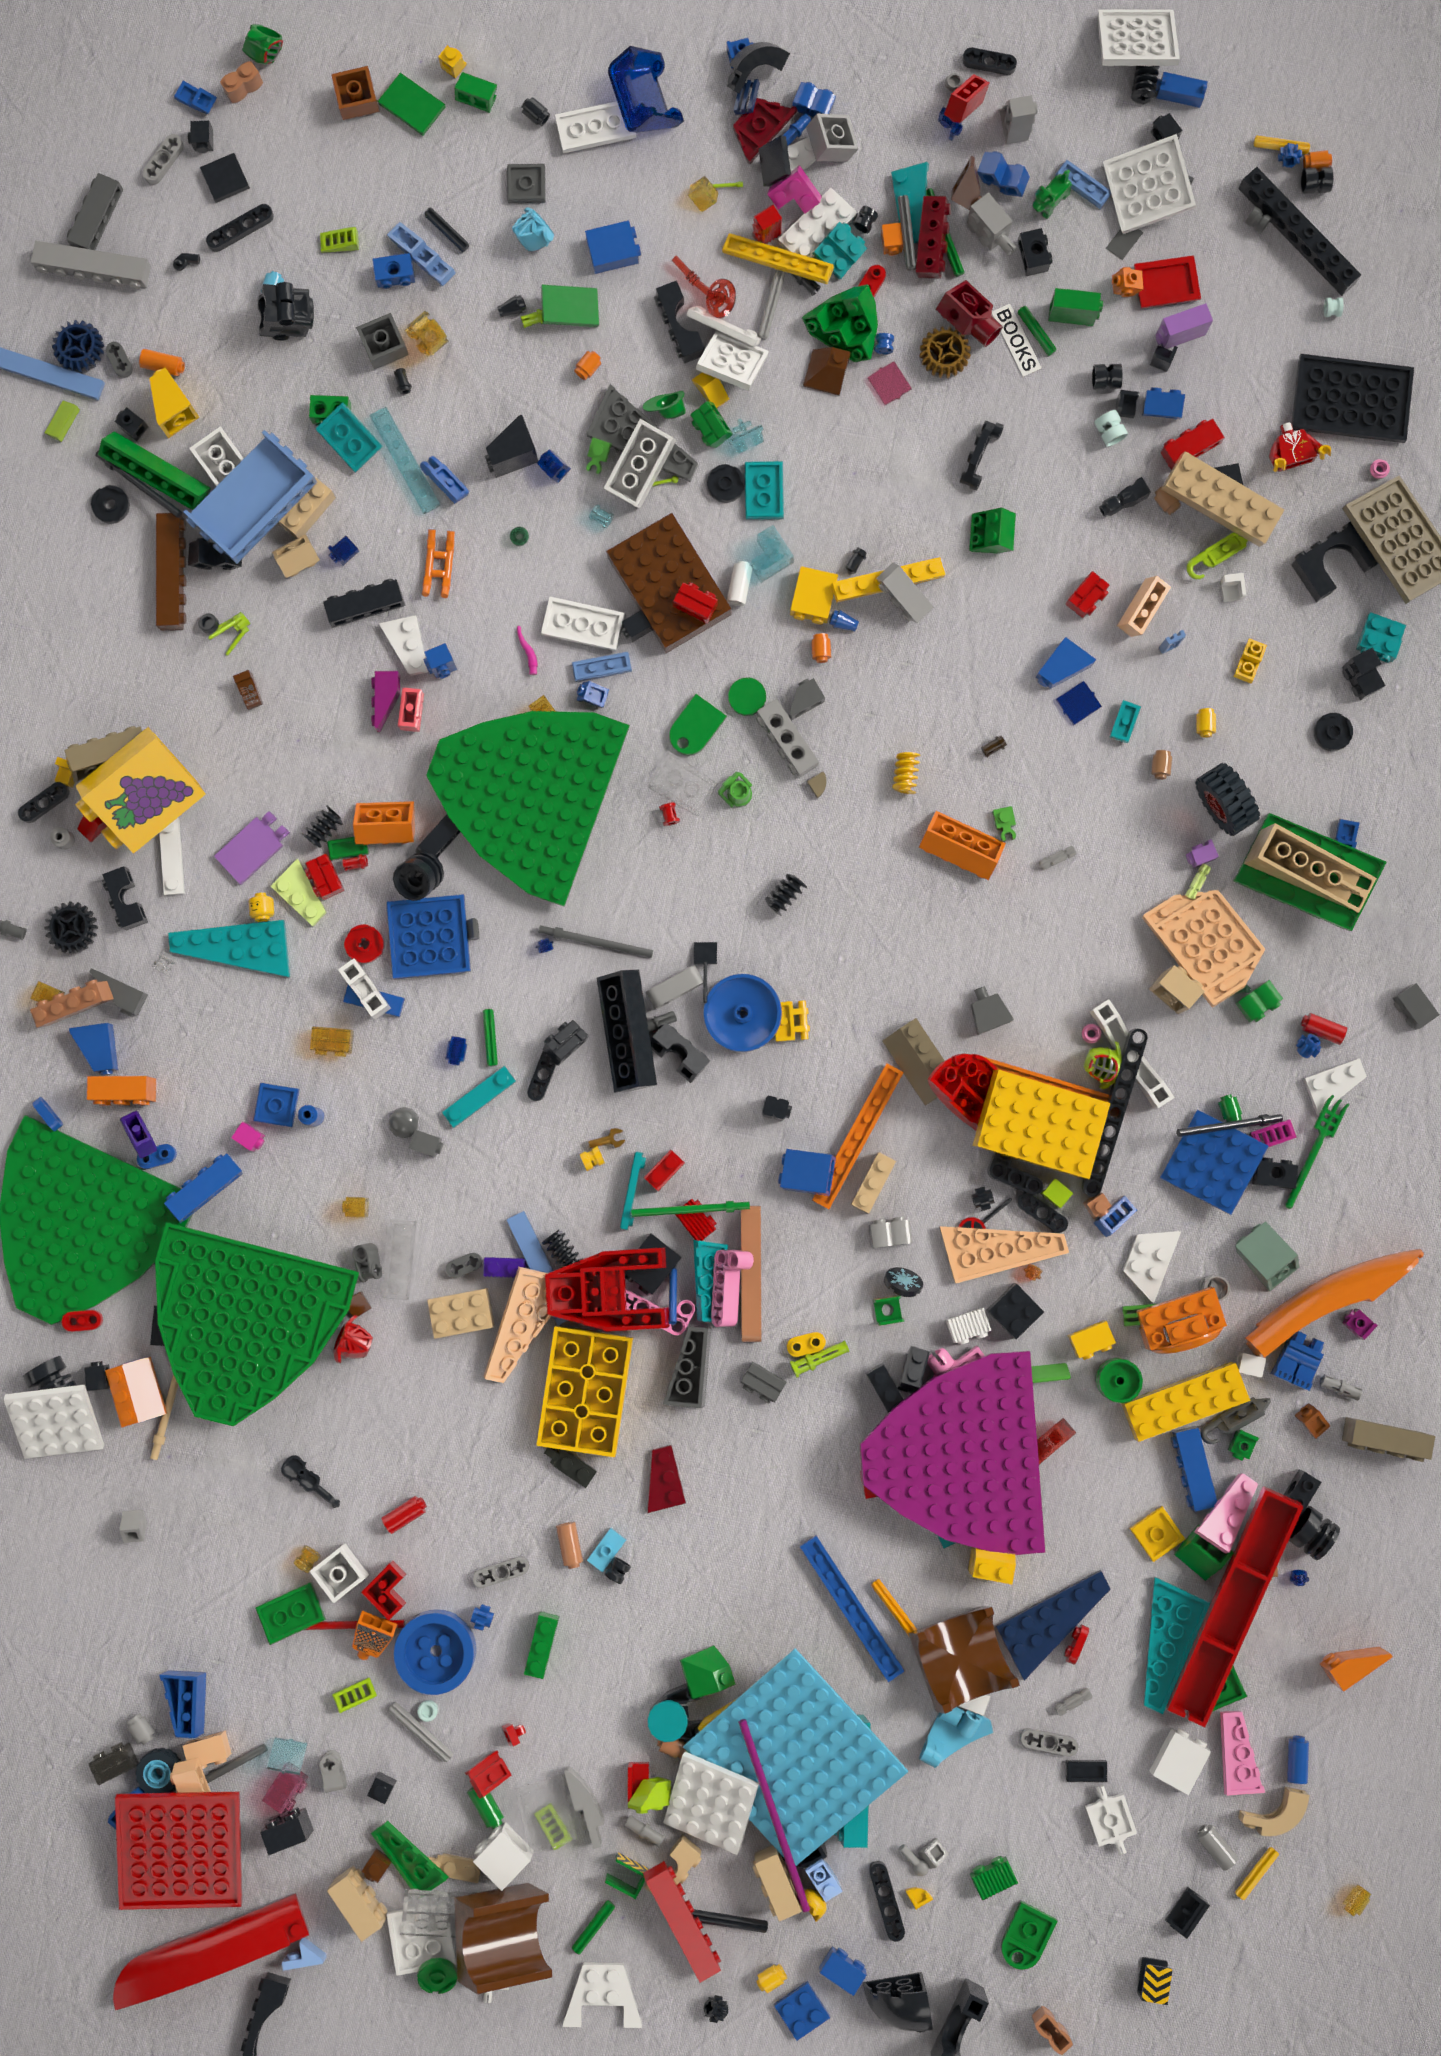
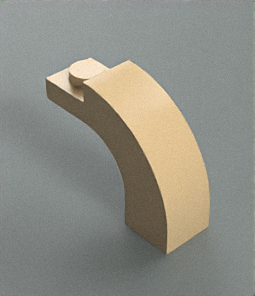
M1285 1786L1283 1799L1277 1810L1265 1815L1240 1810L1238 1818L1244 1823L1245 1827L1255 1829L1257 1826V1832L1261 1836L1281 1835L1293 1829L1301 1821L1306 1812L1310 1795L1304 1790Z

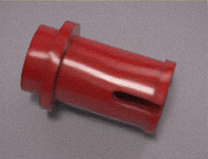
M359 854L358 857L343 859V868L345 871L357 868L365 869L368 866L367 856Z

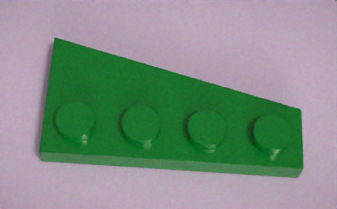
M388 1820L371 1832V1835L418 1899L449 1878Z

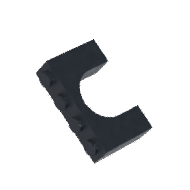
M1351 521L1342 527L1343 530L1339 533L1334 531L1326 537L1327 540L1323 543L1318 541L1310 547L1311 550L1307 553L1302 551L1294 557L1295 561L1291 564L1316 603L1333 593L1337 588L1324 568L1323 559L1327 551L1331 549L1346 550L1354 557L1364 573L1379 564Z
M965 1978L930 2052L931 2056H961L960 2046L969 2022L972 2018L980 2022L989 2005L984 1987Z

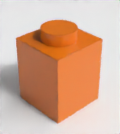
M901 223L883 224L881 228L883 254L893 256L901 253L903 250Z

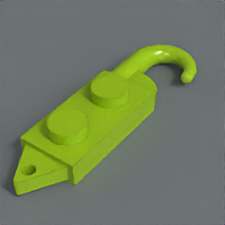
M1235 532L1231 533L1191 558L1186 566L1188 575L1193 579L1204 578V574L1197 575L1193 572V567L1196 564L1202 562L1205 566L1214 568L1245 549L1248 540Z

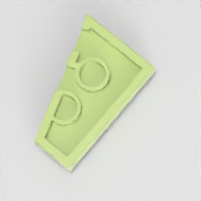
M296 859L271 885L313 927L327 913L319 897L315 895L313 886L306 876L299 859Z

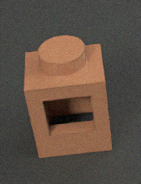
M1101 1192L1098 1196L1090 1197L1083 1202V1205L1093 1219L1106 1215L1111 1207V1204Z

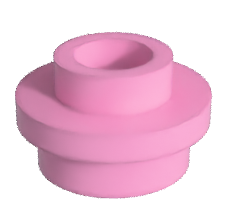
M1381 459L1375 460L1370 466L1371 475L1377 479L1386 477L1390 470L1389 464ZM1380 467L1382 472H1378L1376 468Z
M1088 1024L1082 1029V1038L1087 1043H1096L1101 1038V1030L1095 1024ZM1089 1030L1094 1032V1037L1088 1036Z

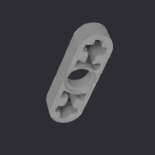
M171 134L167 136L143 169V176L149 184H158L183 151L184 145L178 135ZM177 142L178 144L177 146H171V143L175 144ZM161 156H168L166 163L161 164L158 162ZM150 172H151V173H154V172H155V173H156V176H155V177H154V176H151V177H150V176H149V173H150Z
M519 1556L481 1568L475 1572L473 1582L477 1587L485 1588L522 1576L529 1569V1561L527 1558ZM517 1561H520L521 1564L525 1563L523 1571L517 1568L512 1571L513 1575L510 1574L509 1563H511V1567L518 1564ZM500 1566L507 1570V1575L503 1578L496 1575V1569ZM492 1569L494 1581H492V1577L487 1578L485 1583L477 1580L480 1573L486 1576L490 1574L489 1570Z
M1025 1728L1020 1734L1022 1744L1030 1749L1069 1757L1074 1756L1078 1752V1743L1071 1736L1033 1728ZM1032 1733L1034 1738L1039 1739L1040 1734V1746L1036 1740H1031L1030 1743H1027L1024 1737ZM1046 1737H1053L1055 1740L1054 1745L1050 1748L1044 1746V1739ZM1058 1739H1061V1744H1068V1742L1071 1741V1744L1074 1746V1748H1070L1069 1751H1067V1749L1064 1746L1059 1745Z

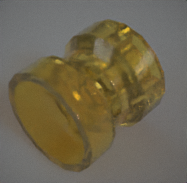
M304 1545L301 1555L296 1557L293 1563L300 1570L310 1573L309 1571L313 1569L314 1562H317L321 1555L310 1546Z

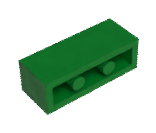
M540 1612L524 1675L544 1679L560 1616Z

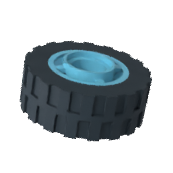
M156 1748L148 1752L137 1765L135 1775L137 1776L136 1781L139 1783V1787L145 1793H169L175 1788V1785L171 1783L170 1773H172L175 1763L182 1762L181 1759L170 1749ZM156 1768L162 1770L163 1776L157 1774Z

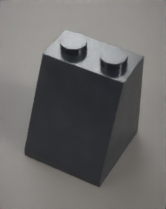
M519 415L486 447L488 455L484 456L490 473L494 472L496 478L539 462L523 415Z

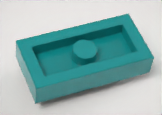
M1123 700L1109 737L1128 743L1141 706Z

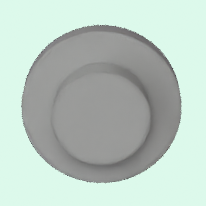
M957 73L950 74L945 80V88L953 93L964 83L963 78Z

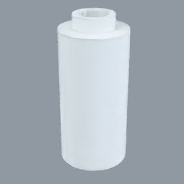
M738 561L733 566L727 602L731 605L745 606L753 569L749 566L748 562Z

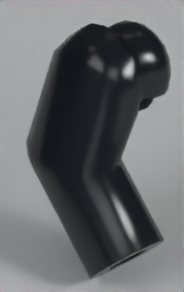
M181 253L173 261L174 269L181 271L190 263L200 264V254Z

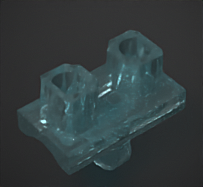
M740 418L737 420L738 426L734 427L733 431L734 433L740 431L742 433L728 440L729 444L733 445L738 453L748 450L744 440L748 437L751 438L754 446L764 442L761 432L764 429L762 425H758L747 430L746 428L752 426L751 421L749 420L744 423Z

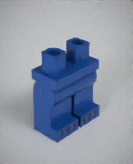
M1298 1331L1285 1341V1345L1270 1374L1310 1391L1313 1378L1324 1356L1321 1353L1324 1342L1312 1338L1309 1347L1303 1345L1307 1335Z

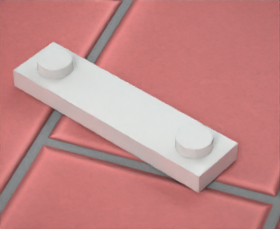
M696 306L688 309V317L752 347L759 345L761 338L757 336L755 331L749 329L745 331L706 313V309Z
M177 818L159 833L165 896L185 894L179 818Z

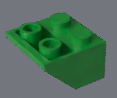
M1002 507L972 513L969 551L995 554L1013 551L1016 513Z
M1198 1524L1174 1555L1206 1581L1223 1568L1234 1552L1231 1550L1230 1553H1224L1196 1534L1194 1531L1200 1526Z

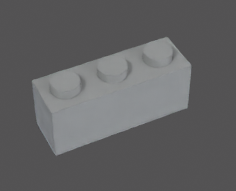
M892 563L876 578L880 583L878 587L885 594L888 593L892 597L890 601L895 607L902 609L903 612L901 614L908 622L918 623L934 608L899 565Z

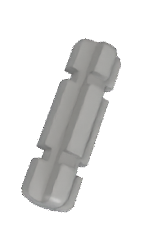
M1073 846L1067 847L1064 851H1058L1048 858L1041 859L1039 865L1042 870H1045L1050 865L1054 866L1065 861L1067 858L1074 857L1076 851Z
M1085 1688L1080 1691L1081 1693H1076L1065 1699L1064 1703L1060 1702L1055 1705L1058 1715L1062 1716L1067 1713V1710L1071 1711L1083 1704V1701L1092 1699L1089 1689Z

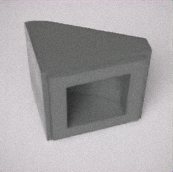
M476 918L466 920L468 940H478L480 938L478 920Z

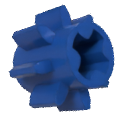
M1288 143L1284 148L1280 147L1278 161H1282V167L1292 168L1296 164H1300L1302 150H1298V144Z
M1309 1034L1307 1037L1302 1035L1296 1044L1298 1047L1297 1052L1304 1058H1309L1311 1055L1315 1058L1322 1048L1320 1040L1312 1034Z
M482 1604L480 1608L475 1607L470 1621L475 1623V1629L483 1631L484 1627L490 1628L494 1613L489 1612L490 1606Z

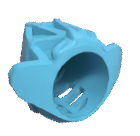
M526 207L524 209L526 214L521 215L514 226H512V230L526 250L537 251L548 246L554 238V233L535 210Z

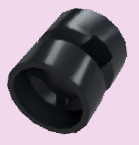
M1315 167L1303 168L1301 174L1302 193H1315L1316 190L1319 193L1331 192L1334 180L1332 167H1320L1318 170Z
M1121 363L1109 364L1108 367L1105 364L1093 365L1092 386L1094 390L1105 389L1106 386L1109 389H1121L1123 380Z

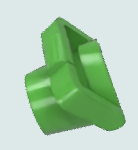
M735 772L732 776H729L718 790V795L731 808L733 806H746L752 799V790L750 788L752 784L740 772ZM738 777H740L743 781H735V780H736ZM726 790H728V799L723 795Z

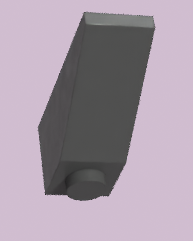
M90 969L89 972L95 980L97 979V982H108L114 998L112 1002L121 1008V1013L130 1017L132 1013L139 1015L148 994L97 970Z

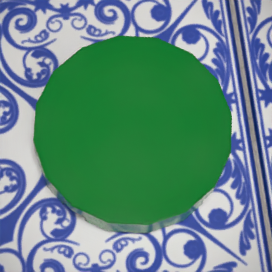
M751 677L741 678L730 687L728 693L729 704L737 714L753 716L765 705V688L756 679Z
M431 1958L419 1967L417 1972L418 1984L427 1993L433 1994V1992H438V1994L448 1992L456 1985L457 1968L448 1959Z

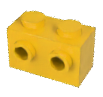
M1105 1320L1067 1335L1076 1357L1083 1358V1360L1093 1357V1353L1098 1350L1105 1352L1112 1349L1111 1345L1116 1343Z

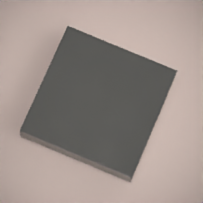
M507 164L508 203H546L545 164Z

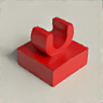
M508 1723L501 1726L509 1746L514 1747L520 1744L518 1737L526 1733L523 1725L514 1727L513 1724Z

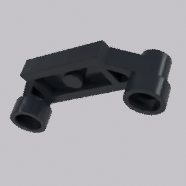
M985 420L981 430L982 433L978 434L975 439L974 445H976L974 452L970 451L967 459L969 466L967 472L962 473L960 483L970 486L969 488L975 491L978 490L982 476L976 474V471L990 438L999 440L1004 428L1003 424L997 422L994 424Z

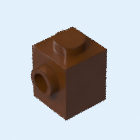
M376 1848L361 1872L364 1873V1877L367 1880L378 1883L390 1866L391 1861L387 1855Z

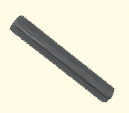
M907 195L898 197L905 265L906 269L911 271L916 269L909 199Z

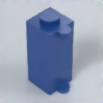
M1163 72L1161 79L1158 78L1156 83V91H1158L1156 99L1200 108L1207 90L1208 81Z

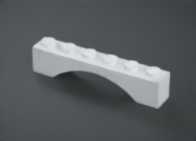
M1108 999L1091 1010L1090 1014L1114 1050H1116L1115 1042L1119 1043L1122 1054L1129 1032L1119 1013ZM1133 1050L1127 1054V1059L1130 1062L1136 1059V1053ZM1142 1056L1135 1082L1153 1109H1158L1175 1097L1145 1057Z

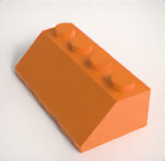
M936 811L918 848L938 856L946 862L955 864L963 870L970 871L980 878L989 880L1006 843Z

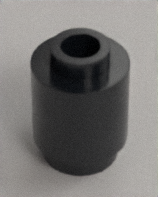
M534 97L527 98L523 102L522 113L536 125L543 126L550 117L548 109Z

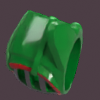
M252 24L250 25V31H248L245 37L242 51L256 63L273 64L280 50H282V35L263 25Z

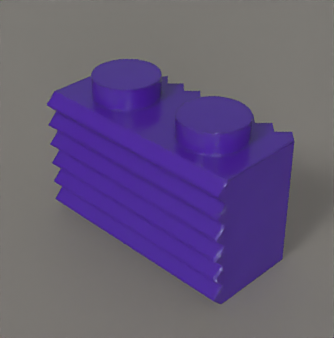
M138 1111L120 1118L123 1128L139 1158H144L157 1151L155 1142Z
M484 1257L483 1275L485 1277L515 1278L518 1267L525 1268L526 1259Z

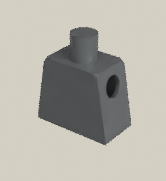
M985 986L974 990L978 1001L971 1004V1010L977 1035L1014 1020L998 993L989 996Z

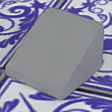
M937 1838L918 1852L919 1856L929 1865V1869L937 1868L949 1855Z

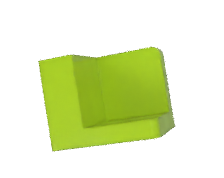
M1054 1179L1040 1193L1058 1209L1062 1208L1073 1195L1057 1179Z

